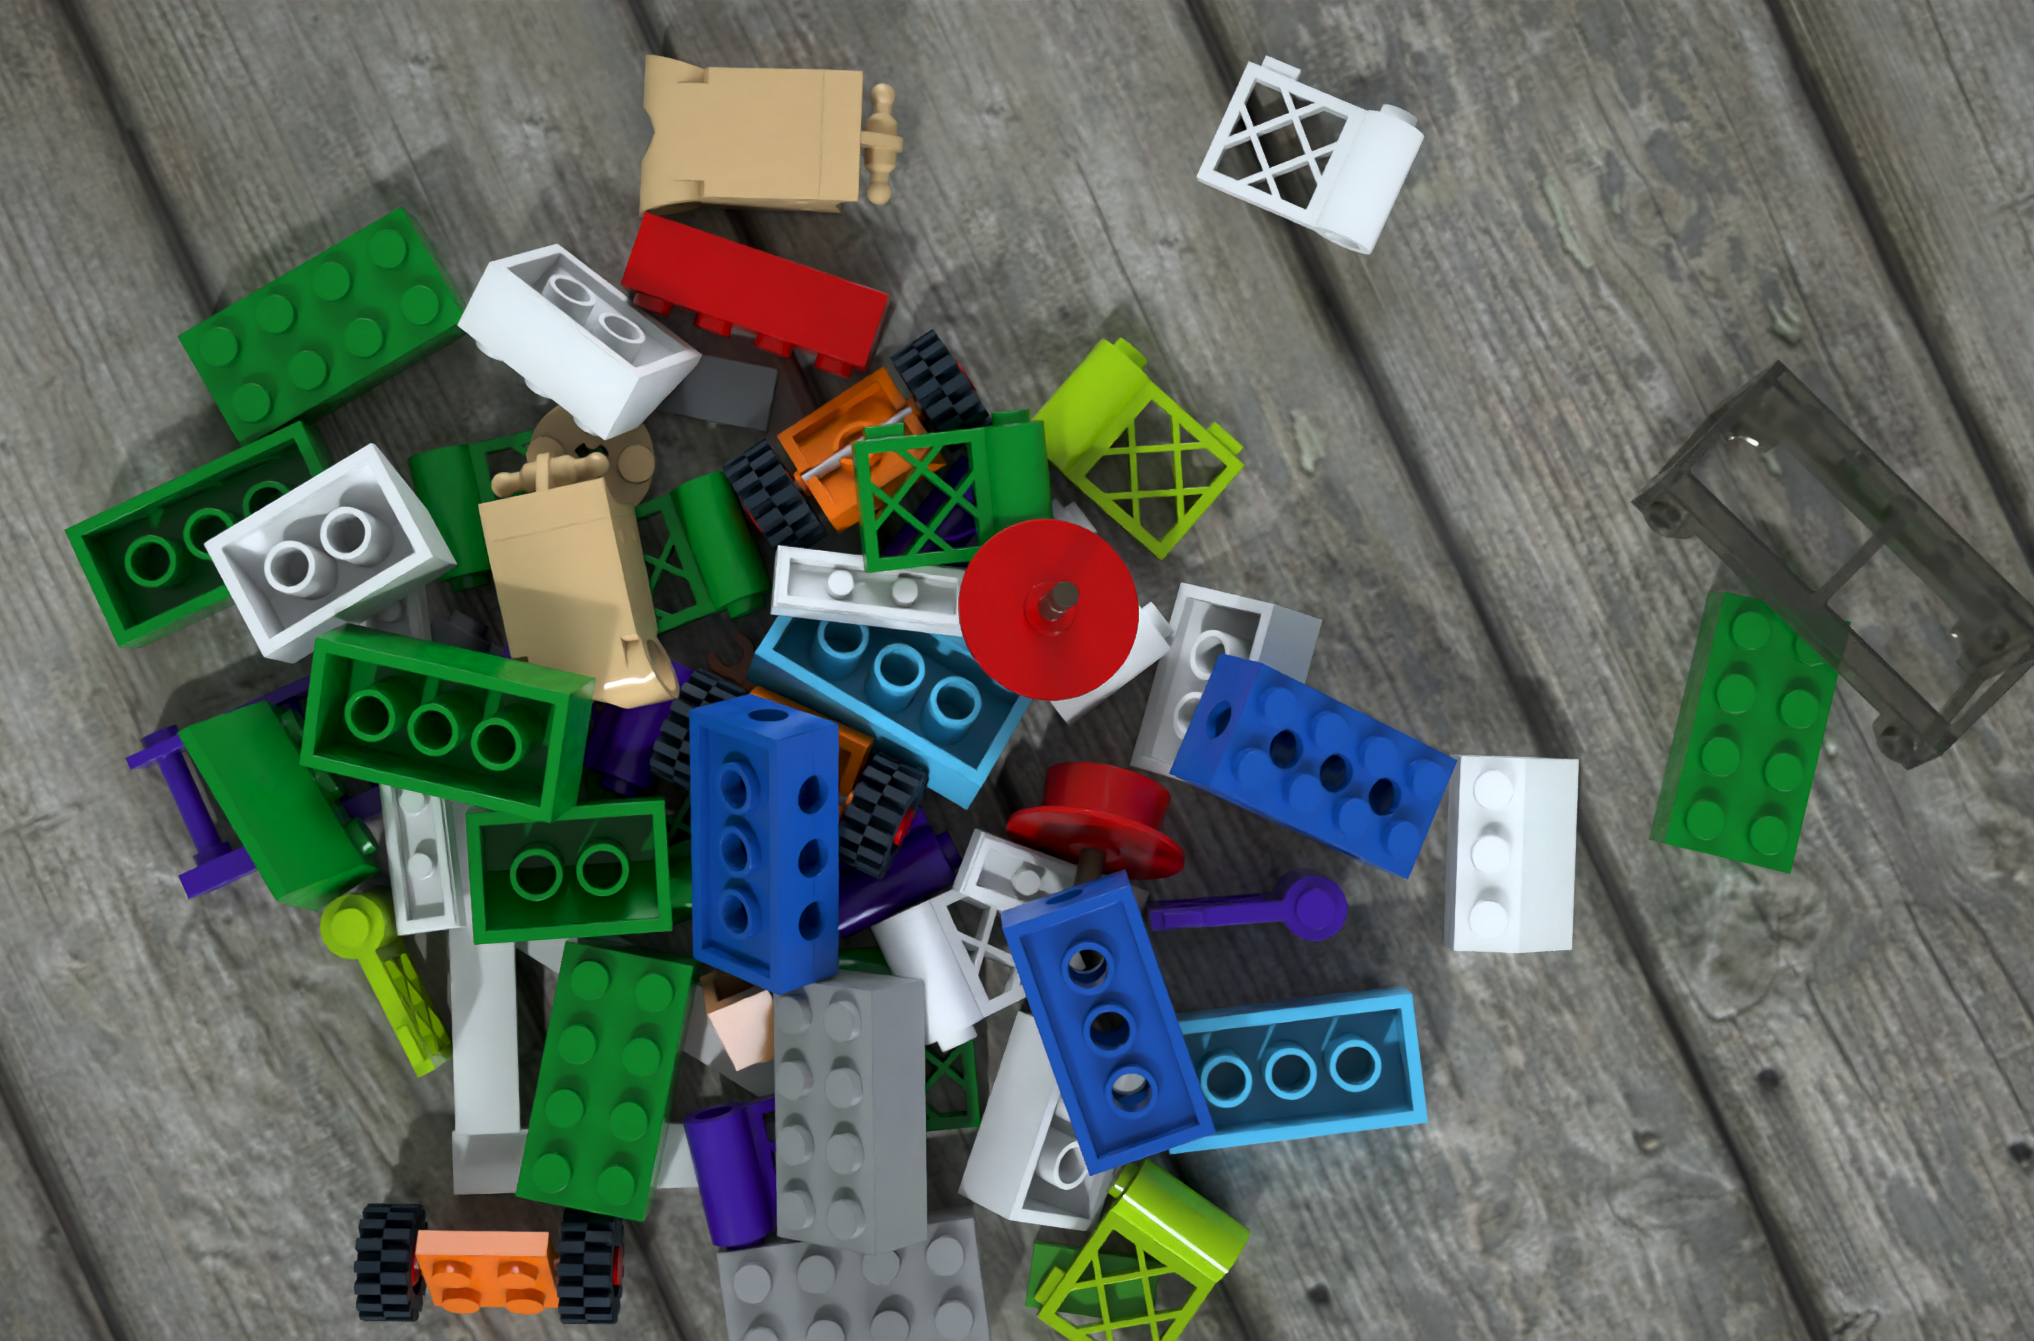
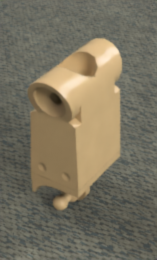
M646 55L643 108L650 116L654 134L641 162L639 217L643 218L645 211L661 217H670L706 207L732 210L842 214V203L859 202L861 154H865L864 166L870 172V184L866 191L867 197L873 204H884L888 202L892 194L889 185V173L896 168V154L903 152V138L897 136L898 122L892 116L895 91L890 85L885 83L877 84L873 87L870 93L873 112L866 120V128L863 131V71L725 67L702 69L675 59L657 55Z
M552 451L537 455L535 462L524 464L520 472L511 474L501 472L494 476L491 481V488L497 496L505 499L478 504L511 659L596 678L592 703L601 701L630 709L674 700V698L678 699L680 686L675 670L665 649L656 637L658 627L633 503L616 502L607 488L605 478H600L609 470V461L604 454L593 452L585 458L575 459L569 454L557 457ZM590 476L598 478L578 483L581 478ZM526 491L528 493L524 495L507 498L513 495L515 492Z

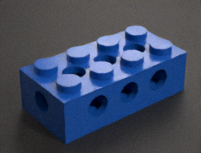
M1220 653L1169 774L1363 865L1409 879L1458 760L1261 662Z
M753 694L690 709L693 958L777 995L839 974L838 723Z
M1123 869L1002 911V929L1089 1175L1092 1176L1215 1134L1216 1130L1126 870ZM1091 949L1103 955L1101 962L1091 970H1077L1069 964L1071 958L1081 950ZM1104 1012H1116L1124 1017L1122 1023L1110 1031H1100L1091 1026L1093 1020ZM1126 1074H1138L1145 1078L1142 1085L1132 1091H1120L1113 1087L1116 1080Z

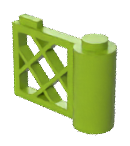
M1120 337L1113 345L1102 338L1031 421H1044L1048 464L1064 475L1151 554L1162 561L1245 466L1236 457L1243 449V446L1216 422H1213L1205 430L1157 387L1142 371L1149 363L1148 360L1129 342ZM1150 401L1155 403L1169 416L1171 444L1136 446L1134 419ZM1180 427L1197 442L1180 443ZM1126 429L1127 447L1110 448ZM1206 449L1224 465L1207 486L1183 488L1181 450ZM1171 451L1173 488L1138 491L1136 453ZM1127 454L1129 491L1104 493L1085 476L1103 455ZM1199 494L1184 512L1183 495ZM1174 496L1175 523L1158 541L1140 524L1139 498ZM1130 499L1131 516L1113 500Z
M375 885L337 897L327 905L321 916L319 930L323 943L332 953L341 958L358 959L417 1077L419 1078L435 1070L453 1058V1041L402 941L404 935L397 936L392 888L390 886Z
M1145 1157L1137 1165L1130 1162L1121 1166L1106 1190L1107 1193L1114 1197L1110 1208L1067 1270L1064 1271L1057 1265H1054L1033 1296L1035 1300L1042 1304L1036 1313L1037 1317L1071 1341H1098L1089 1334L1105 1331L1107 1341H1114L1113 1329L1146 1323L1150 1325L1152 1341H1176L1214 1285L1223 1278L1235 1263L1248 1241L1251 1233L1249 1228ZM1113 1229L1135 1244L1139 1269L1102 1275L1098 1250ZM1144 1251L1163 1264L1146 1267ZM1092 1260L1095 1276L1079 1279ZM1176 1272L1194 1285V1288L1180 1307L1154 1311L1148 1277ZM1141 1278L1147 1313L1110 1319L1104 1285ZM1097 1286L1103 1321L1075 1325L1056 1312L1070 1291ZM1172 1319L1159 1337L1156 1322Z

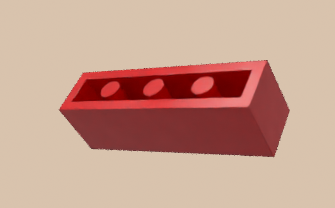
M646 211L620 284L627 292L635 294L632 305L645 311L669 317L672 307L696 315L693 326L726 338H729L732 328L755 335L754 347L788 359L792 349L816 356L815 368L846 379H850L853 369L868 374L892 304L890 295Z

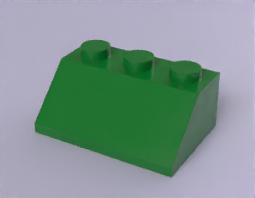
M265 699L189 725L177 733L277 902L317 912L337 897L342 896L382 870L372 854L379 849L374 835L359 816L353 819L350 818L339 799L346 795V790L337 774L299 765L305 721L294 708L287 711L285 708Z
M664 794L638 795L629 798L622 796L578 799L574 807L552 823L478 806H470L466 811L474 945L673 931Z

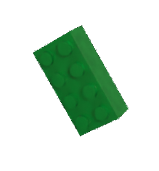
M399 207L177 337L240 446L244 447L298 421L309 424L319 421L467 335L468 333L457 326L467 304L417 218L403 207Z
M303 421L293 423L64 529L119 648L145 647L235 605L204 543L335 465L317 426Z
M1729 592L1709 593L1707 595L1649 840L1791 874L1851 622Z
M345 623L315 637L299 765L552 823L577 804L596 678Z
M596 937L569 938L565 941L515 1197L643 1222L653 1209L701 961L694 959L692 956Z

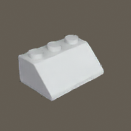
M559 244L489 262L457 326L476 340L477 347L483 353L496 360L504 361L524 377L526 385L533 392L554 400L573 415L574 422L578 427L604 440L638 428L694 369L702 357L701 353L645 310L632 305V300Z
M373 443L368 444L204 543L263 656L291 664L314 652L315 637L345 623L359 625L458 566L427 508Z
M1181 582L1169 623L1174 632L1165 638L1171 650L1159 659L1130 766L1181 780L1169 774L1219 654L1223 653L1261 662L1305 684L1322 620L1275 604Z
M1450 754V757L1458 761L1449 780L1443 944L1454 951L1527 953L1572 950L1579 759Z
M1018 1011L958 1194L1008 1220L1093 1232L1097 1226L1107 1196L1106 1190L1112 1181L1116 1168L1092 1176L1089 1175L1033 1014ZM1126 1074L1118 1078L1113 1087L1120 1091H1132L1140 1087L1145 1078L1138 1074Z

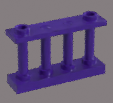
M310 675L233 710L266 699L285 708L287 711L294 708L305 721V715L298 700L308 696ZM172 725L140 739L144 750L125 759L130 770L149 768L156 764L160 767L198 854L193 856L197 867L178 875L188 899L206 895L258 870L244 846L233 851L229 841L222 843L182 754L187 749L177 734L179 729L177 725ZM369 781L371 789L351 798L348 797L346 792V795L339 798L351 819L359 816L364 822H368L383 815L379 783Z

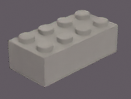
M839 969V974L781 995L773 993L777 1236L872 1256H878L927 1240L924 980Z
M974 1205L927 1211V1240L878 1256L778 1237L777 1232L764 1236L765 1243L759 1246L737 1250L720 1247L716 1253L728 1341H991L992 1328Z

